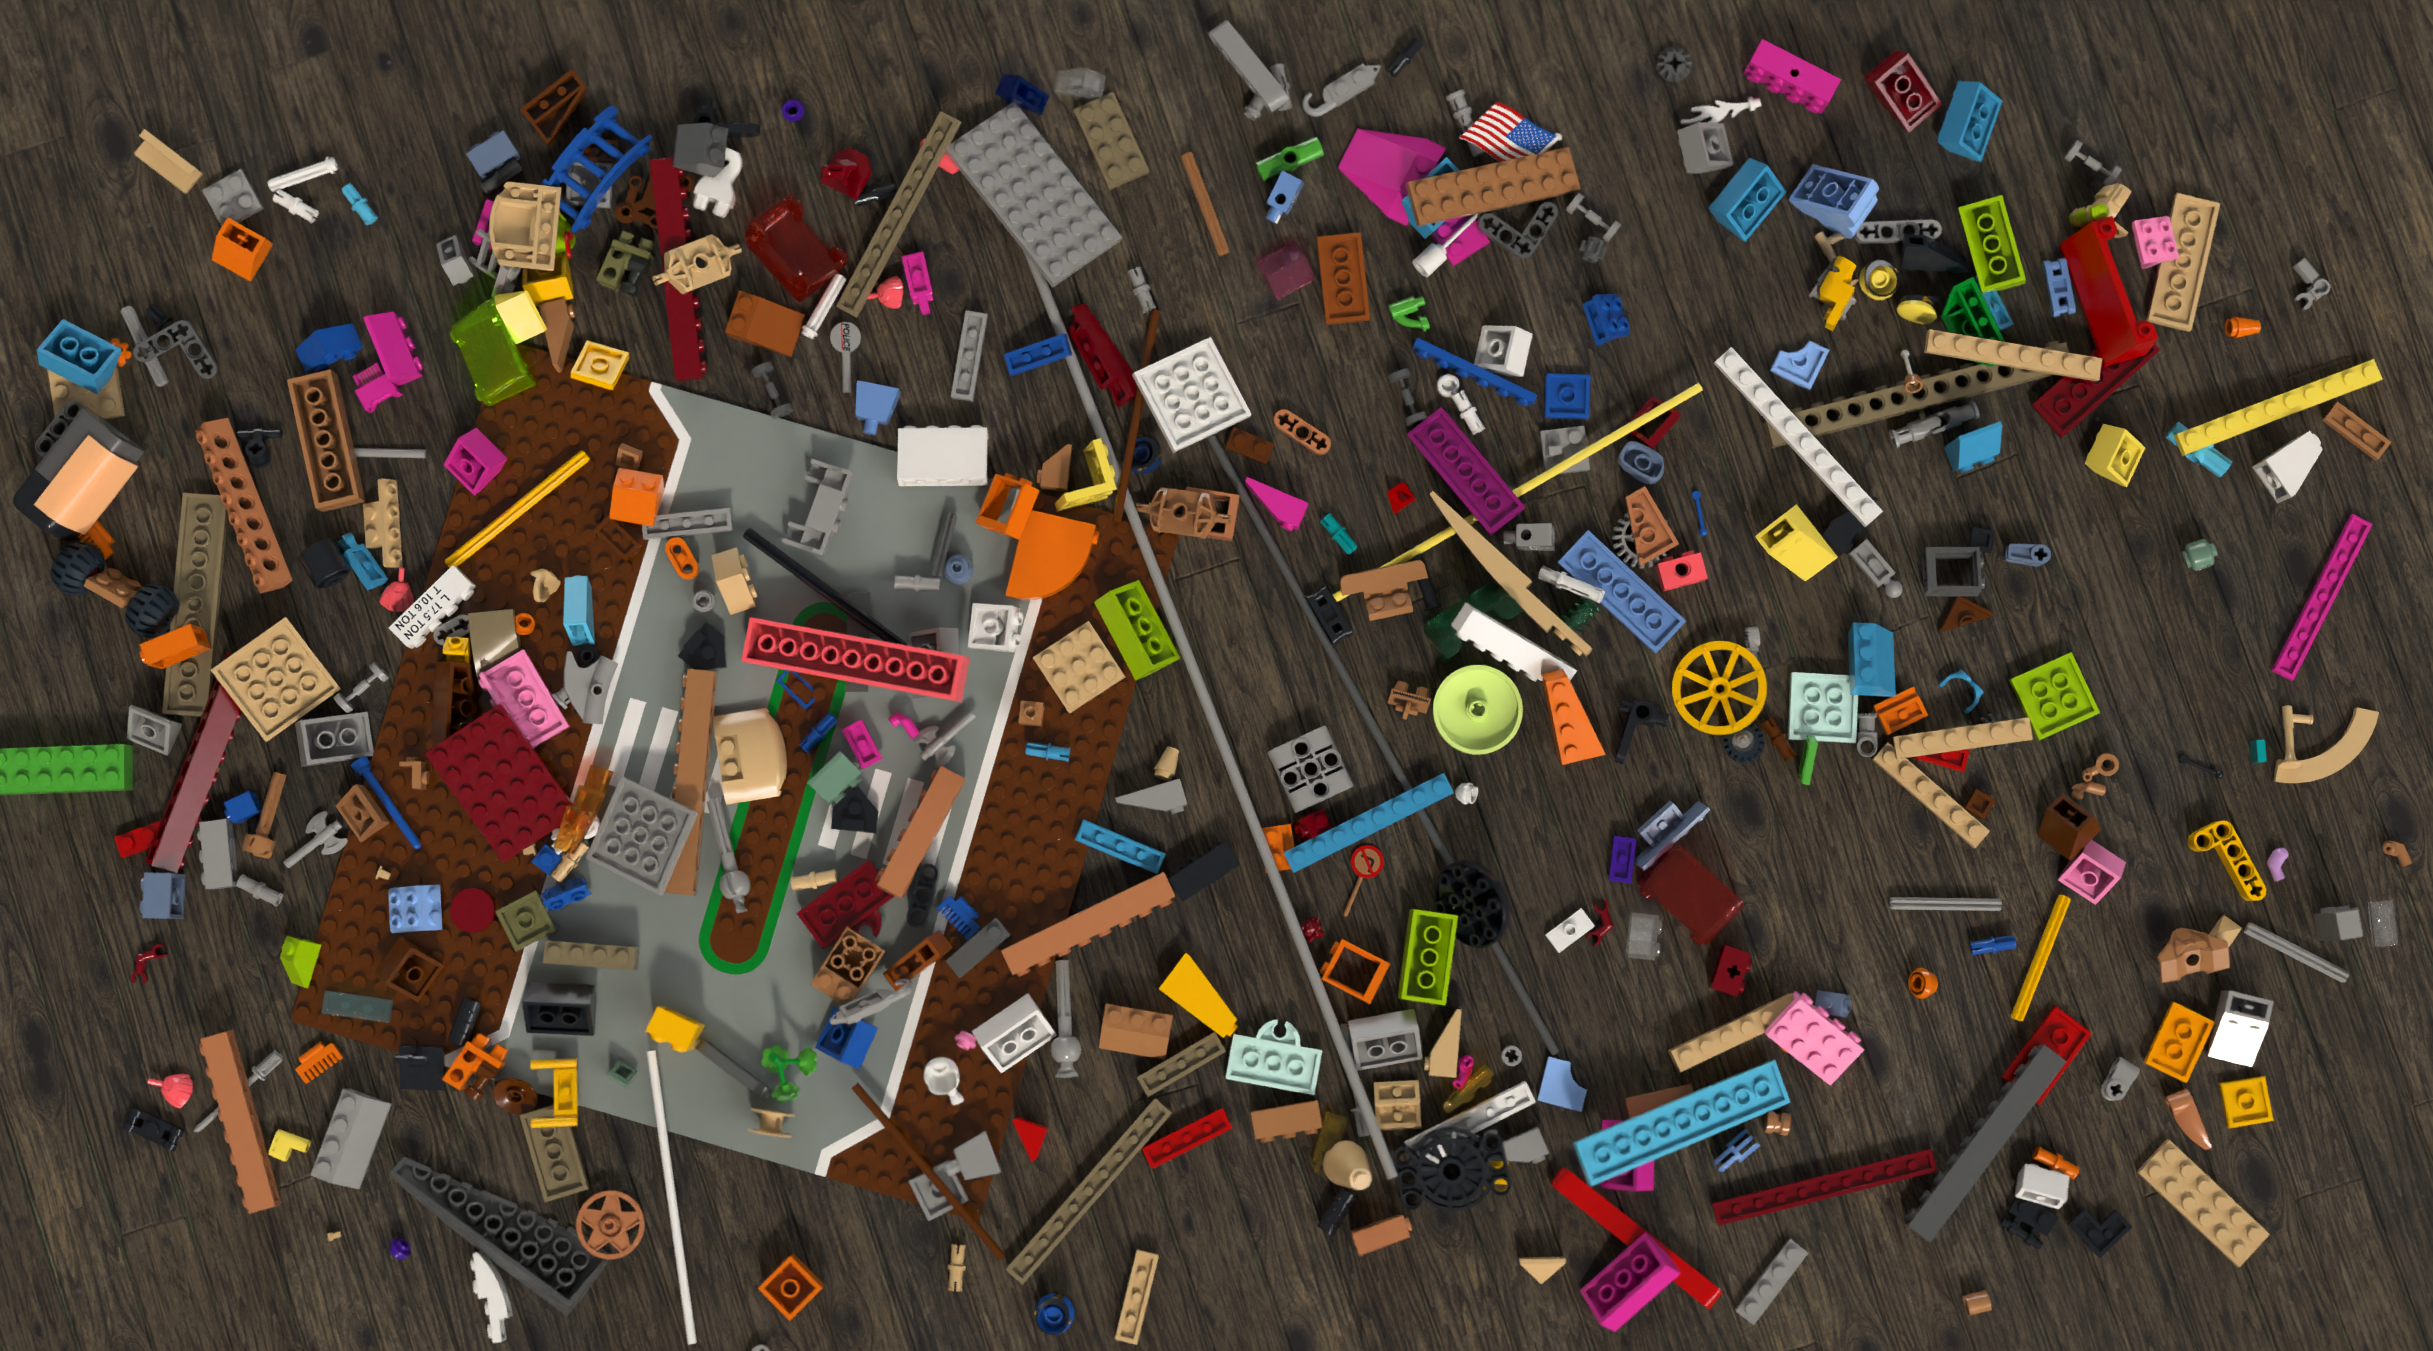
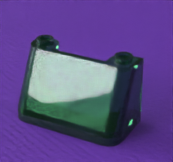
M1488 583L1429 620L1424 627L1425 637L1442 663L1445 664L1453 659V656L1460 651L1462 646L1461 639L1455 635L1457 631L1451 624L1465 603L1484 614L1489 612L1493 619L1501 617L1511 622L1523 612L1517 601L1499 585Z

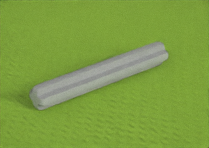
M127 306L121 309V314L136 345L146 340L147 335L133 307ZM142 346L140 347L142 350L140 352L141 355L148 358L147 353L153 350L152 346L145 349ZM156 357L151 361L145 362L155 384L158 387L166 385L168 379L158 358Z

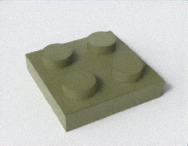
M534 891L495 911L516 952L557 931L538 891Z

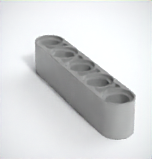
M1227 20L1208 33L1216 47L1270 113L1289 101V97L1281 85Z

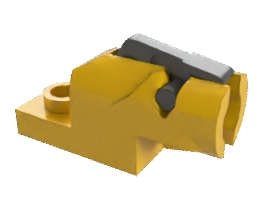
M1841 256L1834 258L1818 279V284L1820 285L1819 300L1834 307L1833 309L1829 307L1824 316V320H1826L1825 328L1831 331L1836 327L1855 287L1849 284L1851 283L1856 265Z

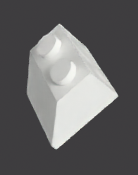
M1483 325L1474 365L1495 374L1523 377L1532 333L1516 326Z

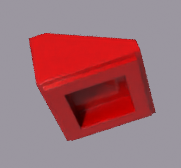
M1404 481L1387 491L1394 514L1416 500Z

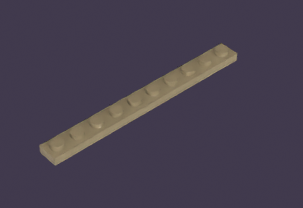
M940 111L836 307L856 318L858 317L945 155L947 147L961 125L959 120Z
M1155 1098L1006 1268V1271L1023 1285L1172 1112Z

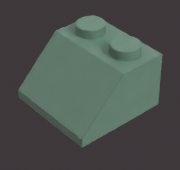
M840 751L807 783L829 804L833 802L837 804L846 796L844 792L850 786L854 788L861 782L862 778L860 776L863 772L846 754Z

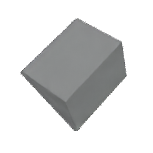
M131 705L128 715L127 739L168 756L182 724L145 708Z

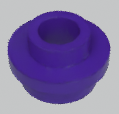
M797 100L785 102L782 106L784 118L790 122L800 120L804 114L803 105ZM792 108L797 109V112L794 115H791L789 113L790 109Z
M394 1238L391 1241L389 1251L395 1258L402 1260L411 1254L410 1244L406 1240Z

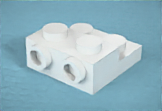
M973 603L968 648L1016 652V648L1021 643V637L1018 634V626L1023 623V613L1020 612L1021 608L1008 605Z

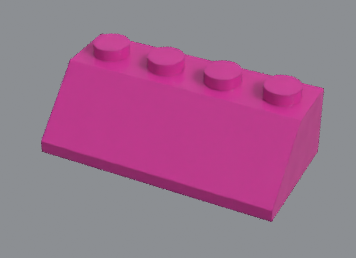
M1645 1232L1583 1287L1580 1292L1600 1325L1615 1332L1681 1273L1671 1257Z

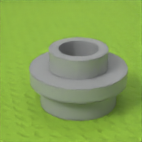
M700 590L694 594L692 604L696 610L708 612L714 607L715 598L711 592ZM703 597L708 599L706 605L700 604V600Z

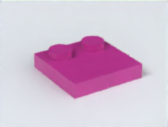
M1473 215L1446 220L1431 236L1437 244L1443 245ZM1474 220L1445 248L1447 252L1445 255L1453 267L1489 244L1490 241L1478 230L1477 221Z

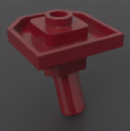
M851 148L840 151L834 155L829 165L821 167L820 171L823 177L820 183L857 200L872 173L870 159Z

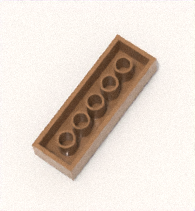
M330 369L288 379L287 383L315 509L325 512L366 502L338 374Z

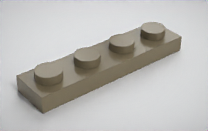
M1213 1032L1141 1074L1137 1079L1149 1097L1223 1054L1226 1050L1217 1034Z

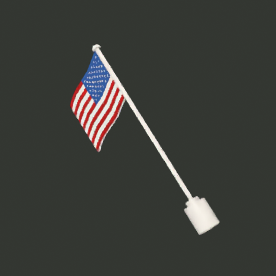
M1496 102L1460 139L1476 145L1498 162L1544 153L1558 140L1561 141L1562 135L1560 133L1552 134L1537 127L1514 109ZM1482 213L1474 214L1443 245L1431 243L1412 261L1418 272L1425 277H1429L1447 259L1445 248Z

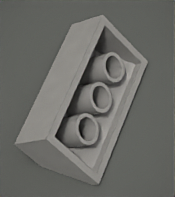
M350 1088L343 1089L310 1176L333 1184L360 1189L392 1103Z

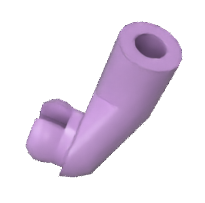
M2285 848L2275 849L2267 861L2274 882L2285 878L2281 869L2283 862L2288 857V851Z

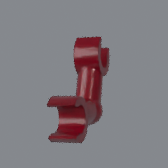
M1605 899V909L1602 911L1594 903V910L1600 914L1603 924L1595 932H1590L1586 936V939L1591 935L1597 936L1598 940L1593 946H1597L1601 942V938L1614 927L1608 913L1609 904Z
M157 944L151 950L136 955L135 972L131 975L132 983L136 982L138 974L142 975L143 984L147 982L148 975L145 972V961L153 958H165L168 954L159 955L157 953L158 948L165 944Z

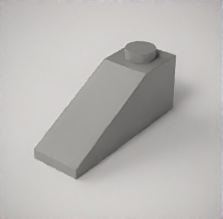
M1180 779L1115 798L1118 804L1165 812L1171 811L1172 814L1184 811V806L1188 805Z
M1538 1127L1503 1141L1507 1161H1532L1535 1164L1545 1160L1544 1155L1549 1154ZM1495 1157V1158H1493V1159H1491V1160H1501V1159L1498 1158V1157Z

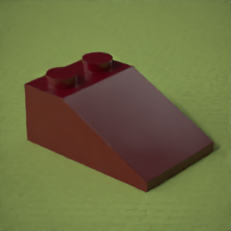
M1896 50L1863 78L1873 94L1907 132L1913 130L1942 105L1909 53Z

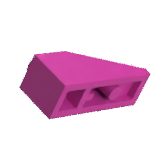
M1247 477L1245 485L1275 520L1281 523L1280 527L1288 531L1298 530L1309 503Z

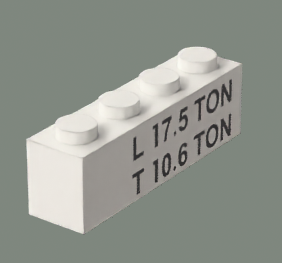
M452 565L389 629L407 647L411 649L414 647L418 648L425 642V636L430 631L434 632L437 627L442 625L441 621L446 616L449 617L458 609L457 605L462 600L466 601L474 594L473 589L477 586L458 567Z

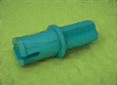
M1331 513L1320 521L1331 534V539L1336 540L1347 554H1351L1356 550L1357 545L1345 532L1346 528H1342Z

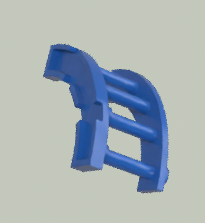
M612 105L593 119L596 123L589 130L584 128L573 139L552 166L554 173L549 181L544 179L541 184L543 186L559 187L560 183L564 182L587 200L581 212H578L560 197V209L576 220L571 229L573 233L589 226L592 220L590 217L609 188L640 156L644 157L651 148L649 146L652 140L651 135L639 141L616 123L615 117L618 110ZM611 129L629 143L632 148L623 155L600 137V135L604 131ZM595 143L618 161L608 174L584 156V150L590 144ZM575 162H579L602 180L593 193L568 175L569 169Z

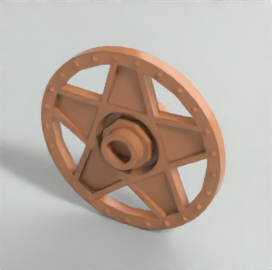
M613 1190L603 1191L590 1197L581 1207L576 1221L577 1235L583 1247L592 1255L602 1259H617L632 1252L640 1243L645 1229L644 1214L639 1204L628 1194ZM606 1196L602 1210L587 1209L596 1199ZM619 1197L628 1201L635 1208L636 1212L622 1211ZM582 1221L594 1229L588 1243L582 1231ZM639 1224L638 1235L631 1245L627 1230ZM607 1243H611L620 1253L606 1254L598 1252V1250Z

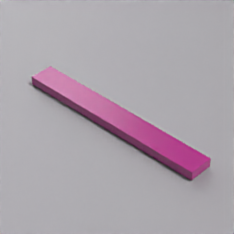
M2354 514L2349 516L2271 671L2290 681L2294 680L2373 525L2372 523Z

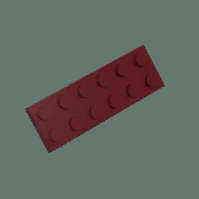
M2154 344L2144 356L2103 367V364H2101L2098 381L2064 376L2034 402L2031 407L2060 438H2063L2155 356L2160 349ZM2097 348L2087 355L2100 358Z

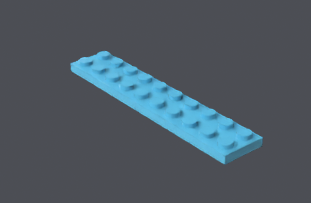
M1770 1060L1573 1142L1586 1181L1589 1186H1593L1790 1103L1776 1061Z

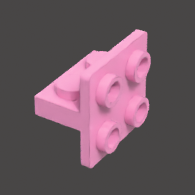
M2168 216L2132 222L2131 227L2142 269L2179 258Z

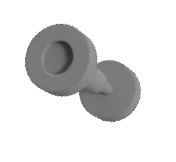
M2076 140L2064 159L2070 162L2077 155L2085 161L2086 165L2095 171L2099 170L2107 175L2103 183L2104 185H2112L2122 169L2116 165L2109 172L2091 156L2086 157L2080 153L2079 149L2083 143Z
M1578 193L1566 211L1572 214L1576 208L1586 214L1585 217L1607 230L1603 239L1609 242L1621 224L1615 221L1609 227L1601 221L1602 218L1580 205L1584 196Z
M375 661L369 665L374 674L367 680L361 681L352 689L354 692L347 698L340 693L333 697L337 704L348 714L354 710L349 701L356 695L362 694L371 686L369 683L376 677L383 682L390 678Z

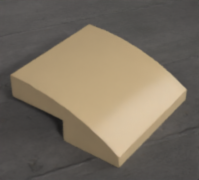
M1419 1080L1374 1082L1375 1118L1380 1130L1421 1129Z

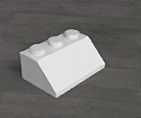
M1028 993L972 1031L980 1047L1000 1073H1003L1057 1036L1040 1008Z

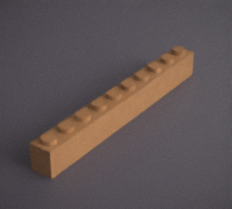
M687 669V674L683 675L682 684L686 689L685 696L681 697L680 708L683 710V719L680 718L678 723L681 740L677 741L676 754H679V761L674 766V776L677 777L676 785L672 787V799L698 812V816L666 887V893L696 896L718 675L715 671Z

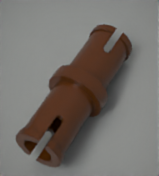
M1773 717L1761 724L1772 740L1770 742L1771 745L1776 746L1785 762L1797 755L1786 739L1788 736L1786 733H1782Z

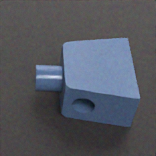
M1284 171L1281 172L1267 201L1271 208L1266 219L1277 224L1282 213L1289 214L1304 185L1302 180ZM1279 197H1286L1284 204L1277 203Z
M857 380L856 417L859 420L865 421L863 433L876 435L878 424H889L901 394L899 388Z

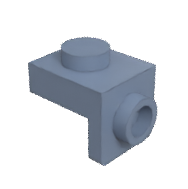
M1817 990L1815 1007L1820 1005L1829 1015L1847 1018L1852 1008L1850 995Z

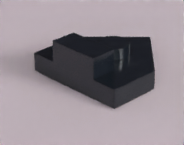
M708 622L692 635L678 655L679 658L695 670L727 668L725 636Z
M857 787L833 806L831 829L876 833L879 811L863 791Z

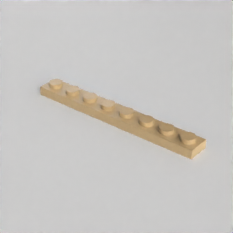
M1931 329L1927 331L1924 353L2090 381L2099 380L2102 358Z

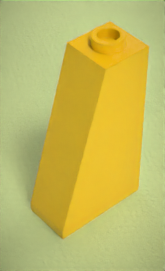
M1185 953L1159 990L1223 1038L1226 1034L1230 1037L1238 1027L1235 1024L1237 1021L1236 1017L1190 955Z

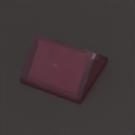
M1294 241L1255 262L1276 300L1315 280L1305 254Z

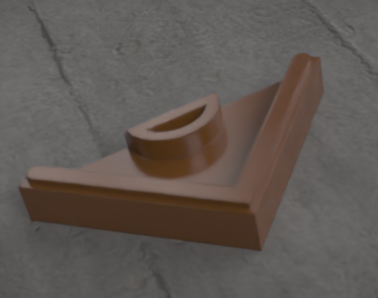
M1956 596L1938 631L1942 633L1992 617L1995 613L1963 596Z

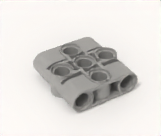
M1326 725L1267 752L1295 813L1354 787ZM1298 743H1304L1308 749L1307 753L1304 755L1297 754L1295 746ZM1332 745L1331 749L1315 755L1316 752ZM1326 755H1335L1337 763L1334 766L1327 765L1324 760ZM1296 762V765L1279 772V769ZM1306 764H1314L1317 767V772L1314 775L1306 774L1304 771ZM1339 767H1342L1341 770L1332 773L1328 776H1325L1326 773H1329ZM1285 774H1295L1296 782L1292 785L1285 783ZM1306 784V786L1289 793V790H1292L1300 785ZM1316 784L1325 785L1326 793L1324 795L1318 796L1315 794L1314 786Z

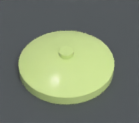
M1485 665L1466 666L1451 673L1439 686L1433 701V719L1439 734L1450 746L1467 754L1483 755L1504 747L1515 736L1522 720V699L1513 681L1503 672Z

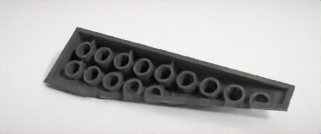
M403 1157L389 1173V1176L461 1237L566 1316L580 1302L610 1261V1259H602L589 1253L581 1244L576 1229L570 1226L568 1229H565L558 1225V1221L551 1218L548 1220L537 1215L532 1210L522 1209L513 1202L484 1190H477L470 1184L458 1182L444 1173L439 1174L432 1171L430 1167ZM584 1235V1237H585V1239H586V1241H587V1243H588L589 1238H587V1237ZM602 1248L598 1250V1252L609 1254Z

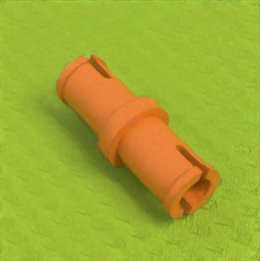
M2037 1146L2033 1152L2032 1158L2049 1166L2050 1170H2057L2064 1175H2068L2071 1179H2075L2079 1173L2080 1167L2064 1160L2060 1154L2055 1155L2040 1146Z

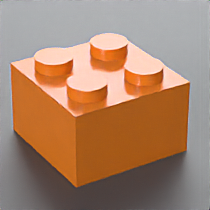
M792 1254L758 1289L790 1321L825 1285L795 1254Z

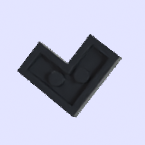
M2081 1209L2067 1223L2072 1231L2098 1258H2101L2132 1228L2117 1210H2114L2098 1224L2085 1209Z

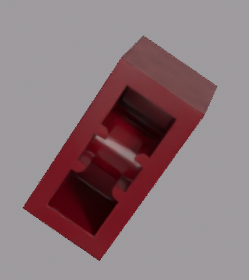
M1722 945L1708 988L1735 997L1738 996V993L1742 994L1746 983L1743 977L1745 971L1749 972L1753 961L1750 959L1751 953ZM1734 966V970L1737 973L1730 978V973L1727 972V969Z

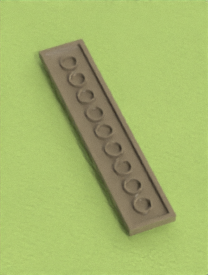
M183 493L174 593L180 605L178 614L175 615L170 624V632L188 624L204 628L212 649L166 667L162 714L202 717L212 691L213 673L211 669L214 668L228 521V512L225 505L221 502L220 495Z

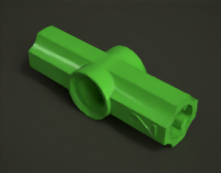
M1315 137L1294 147H1286L1282 152L1257 162L1256 166L1262 180L1266 181L1280 175L1282 171H1294L1298 166L1324 156V152L1319 140ZM1287 155H1293L1296 161L1287 163L1284 158Z

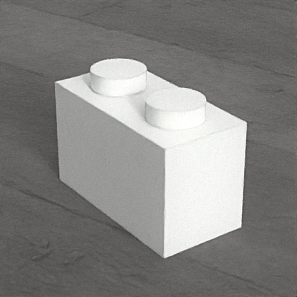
M2025 1163L2018 1172L2015 1197L2060 1209L2067 1200L2069 1176L2057 1170H2047L2040 1168L2036 1164Z

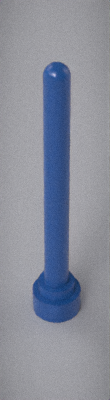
M363 756L353 762L351 767L356 774L359 773L360 776L363 775L412 847L419 849L421 842L370 771L372 768L368 758Z

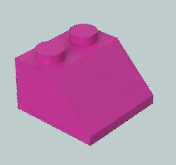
M475 428L458 438L444 466L475 496L501 471L507 457L485 435Z

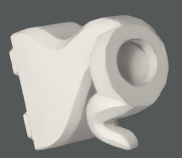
M726 148L725 161L729 162L728 165L715 178L702 176L693 191L695 194L693 206L695 208L706 211L709 201L716 204L713 214L725 218L729 209L734 207L736 195L733 184L743 165L741 154L729 148Z

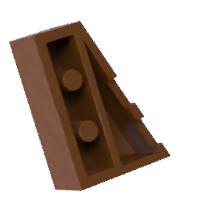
M571 69L520 108V110L548 146L551 147L588 92V88L575 71Z

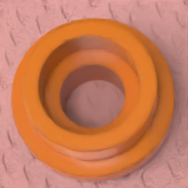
M521 613L515 616L516 632L518 634L528 635L534 630L535 621L531 615ZM520 623H525L527 627H522Z

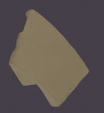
M514 609L468 613L472 653L478 680L481 679L479 673L486 672L521 651L520 634L516 632Z

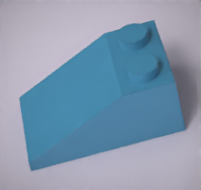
M2001 421L1959 436L1944 447L1953 472L1961 470V473L1974 469L1973 465L1981 462L1982 465H1986L1995 461L1994 457L2000 454Z

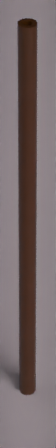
M1151 310L1141 369L1151 364L1160 316L1159 310ZM1138 385L1112 519L1114 523H1121L1144 402V397Z
M859 1083L854 1085L851 1089L1000 1261L1006 1255L862 1086Z

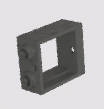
M1925 547L1921 554L1924 596H1978L1981 590L1985 588V577L1981 576L1984 557L1980 555V547ZM1935 559L1970 560L1971 586H1937Z

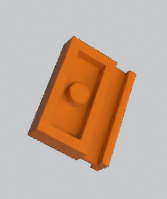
M1911 687L1895 697H1890L1872 706L1886 735L1928 716L1919 695L1915 691V687Z
M1291 824L1262 828L1278 871L1291 869L1284 855V852L1294 848Z

